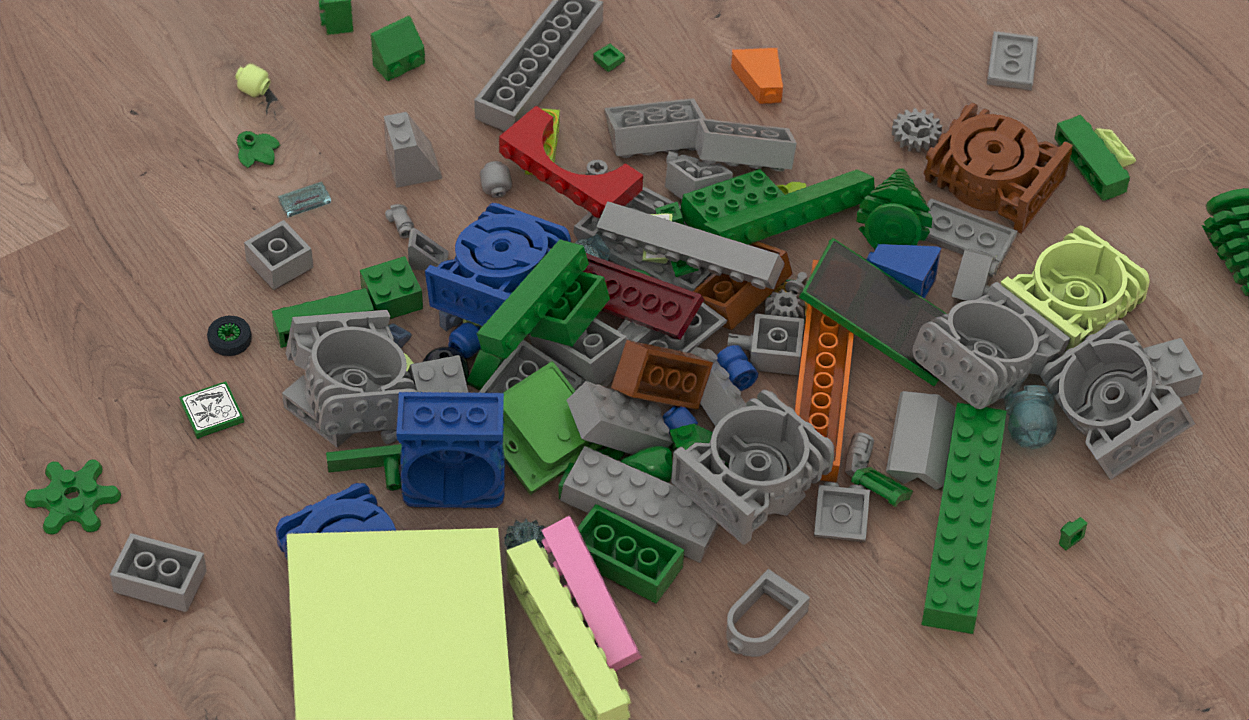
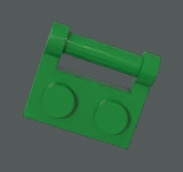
M872 467L858 469L851 479V482L855 485L861 484L887 499L888 503L894 507L899 502L909 500L913 493V490Z

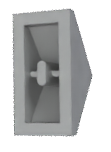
M416 228L410 230L408 257L412 270H426L429 265L438 267L441 262L448 260L449 251Z

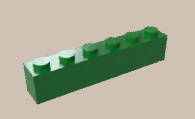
M559 239L476 333L482 352L505 359L510 356L589 265L583 245Z

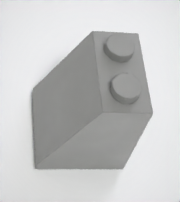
M407 112L384 116L386 155L396 188L442 179L432 143Z

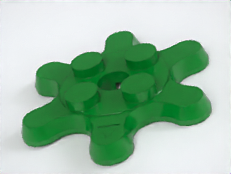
M97 460L87 461L84 467L77 472L64 470L59 462H50L45 469V474L50 480V484L43 489H32L26 493L24 500L28 507H43L49 511V515L43 522L45 533L56 534L65 523L70 521L80 523L86 532H95L101 527V521L95 514L96 509L102 504H114L121 499V492L116 486H101L97 484V478L103 471L102 465ZM78 491L79 496L76 498H66V494Z

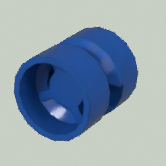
M731 345L717 354L718 363L729 373L730 381L740 391L746 390L756 382L758 372L752 363L748 362V357L740 346Z

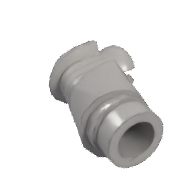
M402 204L391 205V209L386 210V218L390 222L395 221L401 238H409L410 230L414 228V224L407 214L408 208Z

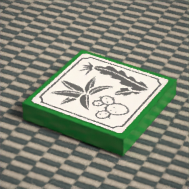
M226 381L179 397L180 404L197 439L244 423V417Z

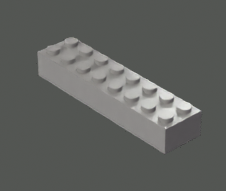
M553 0L475 98V119L506 131L532 108L538 106L602 23L603 1Z

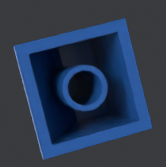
M878 244L874 253L870 252L866 260L923 298H926L937 278L941 248L937 246ZM874 280L868 291L870 294L907 308L911 305V303Z

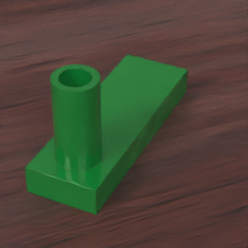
M401 444L326 452L328 473L384 467L387 490L395 491L402 487L399 465H401Z

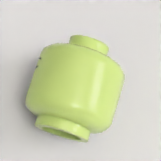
M248 64L244 68L240 67L235 75L237 88L254 98L259 95L263 96L271 82L268 72L254 64Z

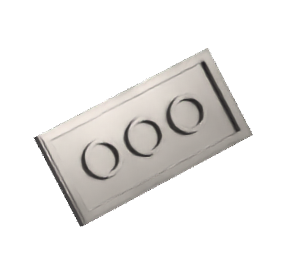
M930 198L927 205L931 210H928V213L932 216V228H929L930 234L925 240L962 255L964 250L968 248L997 255L996 261L1000 262V268L1017 237L1018 231Z

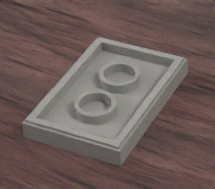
M994 31L987 84L1032 90L1038 37Z

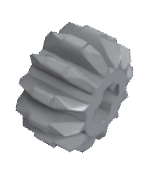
M781 289L779 293L772 292L771 297L767 298L765 302V315L804 319L806 304L805 301L799 298L800 294L793 295L792 289L789 292H784Z

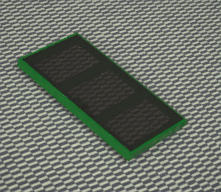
M832 237L799 298L934 387L939 379L915 360L912 350L921 326L947 313Z

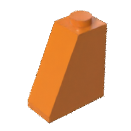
M777 48L733 49L731 69L759 104L782 103L783 84Z

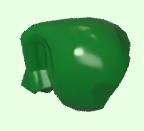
M653 446L644 448L620 461L667 483L672 478V452L667 447Z

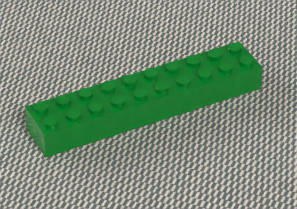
M957 402L921 625L968 634L974 633L1006 410L988 407L976 409L970 404Z

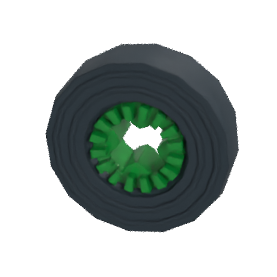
M231 315L214 320L207 332L210 348L222 356H234L244 352L250 345L252 338L249 324L244 319Z

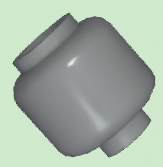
M489 162L481 170L480 179L484 193L492 195L494 198H500L511 189L510 170L502 162Z

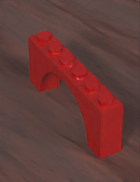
M537 106L532 108L499 136V153L503 157L518 164L521 169L527 170L541 182H545L558 193L571 199L576 205L589 211L594 217H601L607 201L625 207L643 191V174L626 163L616 170L599 175L576 174L556 165L547 156L543 148L546 140L553 133L554 117Z

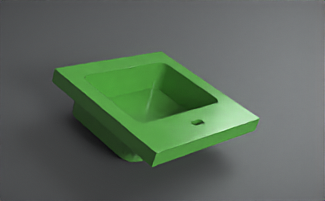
M553 361L503 392V450L505 463L530 495L565 473L569 462L575 464L584 446L595 451L604 447L603 445L581 439L567 399L576 390Z

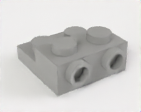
M832 482L819 485L814 537L865 542L870 490H865V487L861 485H850L849 488L839 487V484Z

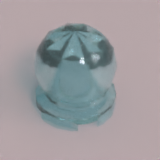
M1027 385L1024 386V391L1014 394L1012 390L1005 396L1004 407L1007 415H1009L1008 430L1012 439L1021 447L1032 450L1043 448L1056 435L1058 420L1053 411L1055 400L1053 393L1050 394L1047 387Z

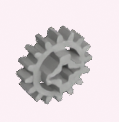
M914 108L911 113L906 109L904 115L899 113L897 114V119L893 120L892 135H894V141H900L901 148L908 146V151H911L913 148H916L917 152H920L921 148L928 151L930 145L933 147L937 145V141L941 136L942 125H939L940 119H933L934 114L930 113L927 115L925 109L918 112Z

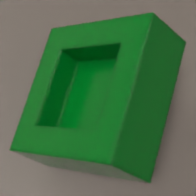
M609 43L593 53V60L609 72L625 62V55Z
M1082 517L1073 522H1067L1060 531L1059 545L1066 551L1082 540L1088 523Z

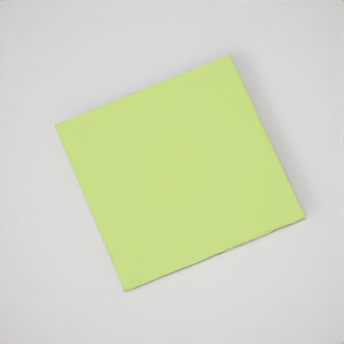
M498 528L301 533L286 535L295 720H513Z

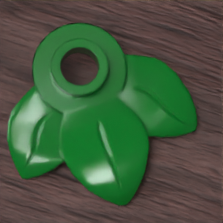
M244 131L237 137V146L240 149L238 159L247 168L251 167L255 161L273 165L275 159L273 150L280 147V143L269 134L257 135L251 131Z

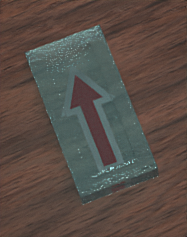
M322 182L278 196L279 203L287 218L331 203V197Z

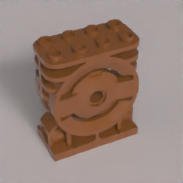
M977 104L965 105L960 117L952 121L947 133H942L937 145L928 150L926 154L928 162L923 172L925 181L932 183L938 177V188L944 189L947 185L949 192L962 203L972 208L984 211H997L999 215L1015 222L1013 230L1022 234L1065 179L1073 145L1065 141L1060 147L1047 141L1038 142L1033 132L1023 123L1011 117L990 114V111L986 108L977 115Z

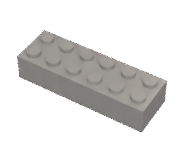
M584 446L563 484L560 501L587 513L597 504L684 549L685 557L699 563L703 559L720 525L676 486Z

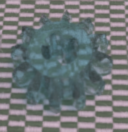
M525 518L523 523L515 520L514 526H508L507 534L504 537L507 550L534 539L540 548L544 547L542 540L545 539L542 532L545 529L544 525L538 526L537 520L530 523L527 518Z

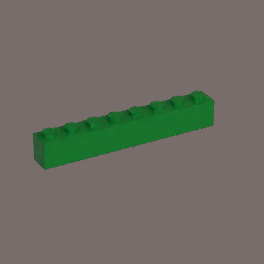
M856 169L704 223V231L748 245L861 204L864 198L875 190L874 177Z

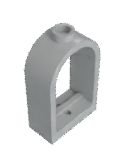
M768 569L729 610L726 628L729 649L736 654L740 653L749 657H757L769 653L808 612L810 597ZM764 593L790 610L770 633L760 638L746 637L740 634L734 627V624Z

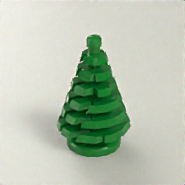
M903 168L895 170L869 196H866L859 206L862 209L857 211L856 222L865 224V227L861 226L858 229L874 249L877 248L878 244L918 246L919 240L925 241L930 234L929 228H932V216L928 213V210H931L925 203V199L921 196V192L915 187L913 179Z
M1242 188L1221 193L1210 199L1205 207L1208 214L1212 217L1204 221L1205 225L1201 226L1207 237L1211 238L1208 240L1212 246L1218 250L1216 252L1222 261H1226L1227 269L1230 273H1235L1232 276L1235 283L1243 285L1240 289L1245 296H1249V188Z

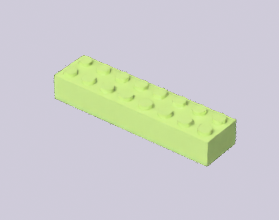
M534 539L506 550L507 580L585 720H628L630 718L628 705L631 704L629 695L625 689L621 690L618 685L619 681L613 668L609 669L603 649L601 647L597 648L595 645L592 630L590 627L586 628L583 624L582 613L578 607L574 608L571 603L572 599L568 588L562 587L559 582L560 576L555 567L551 568L545 548H540Z

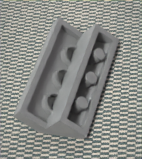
M901 392L886 472L903 484L918 477L935 490L943 487L956 407L936 394Z

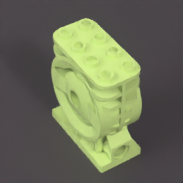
M1084 226L1076 227L1073 233H1069L1064 237L1063 241L1045 249L1039 256L1032 274H1018L1013 279L1007 276L1001 281L1002 286L1070 337L1065 352L1084 342L1089 335L1096 334L1105 328L1110 321L1123 318L1127 312L1134 310L1137 304H1141L1146 299L1150 283L1149 274L1145 269L1139 267L1126 255L1117 251L1107 241L1102 240Z

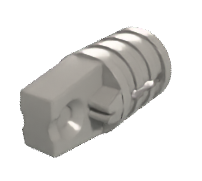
M855 433L852 436L845 467V473L853 477L858 469L866 468L869 463L874 445V439L870 435Z

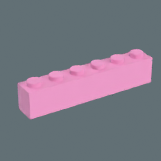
M568 516L543 529L542 532L545 539L542 540V543L548 554L553 552L556 559L553 565L557 569L559 576L564 575L567 581L564 587L568 588L571 599L575 597L579 605L577 607L582 613L583 621H587L593 632L594 643H597L599 648L601 647L605 653L607 666L610 669L613 668L616 672L642 658L572 518Z

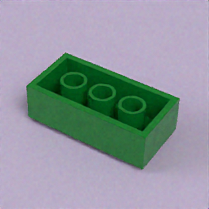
M597 504L594 505L577 527L602 576L656 604L683 568L684 549Z

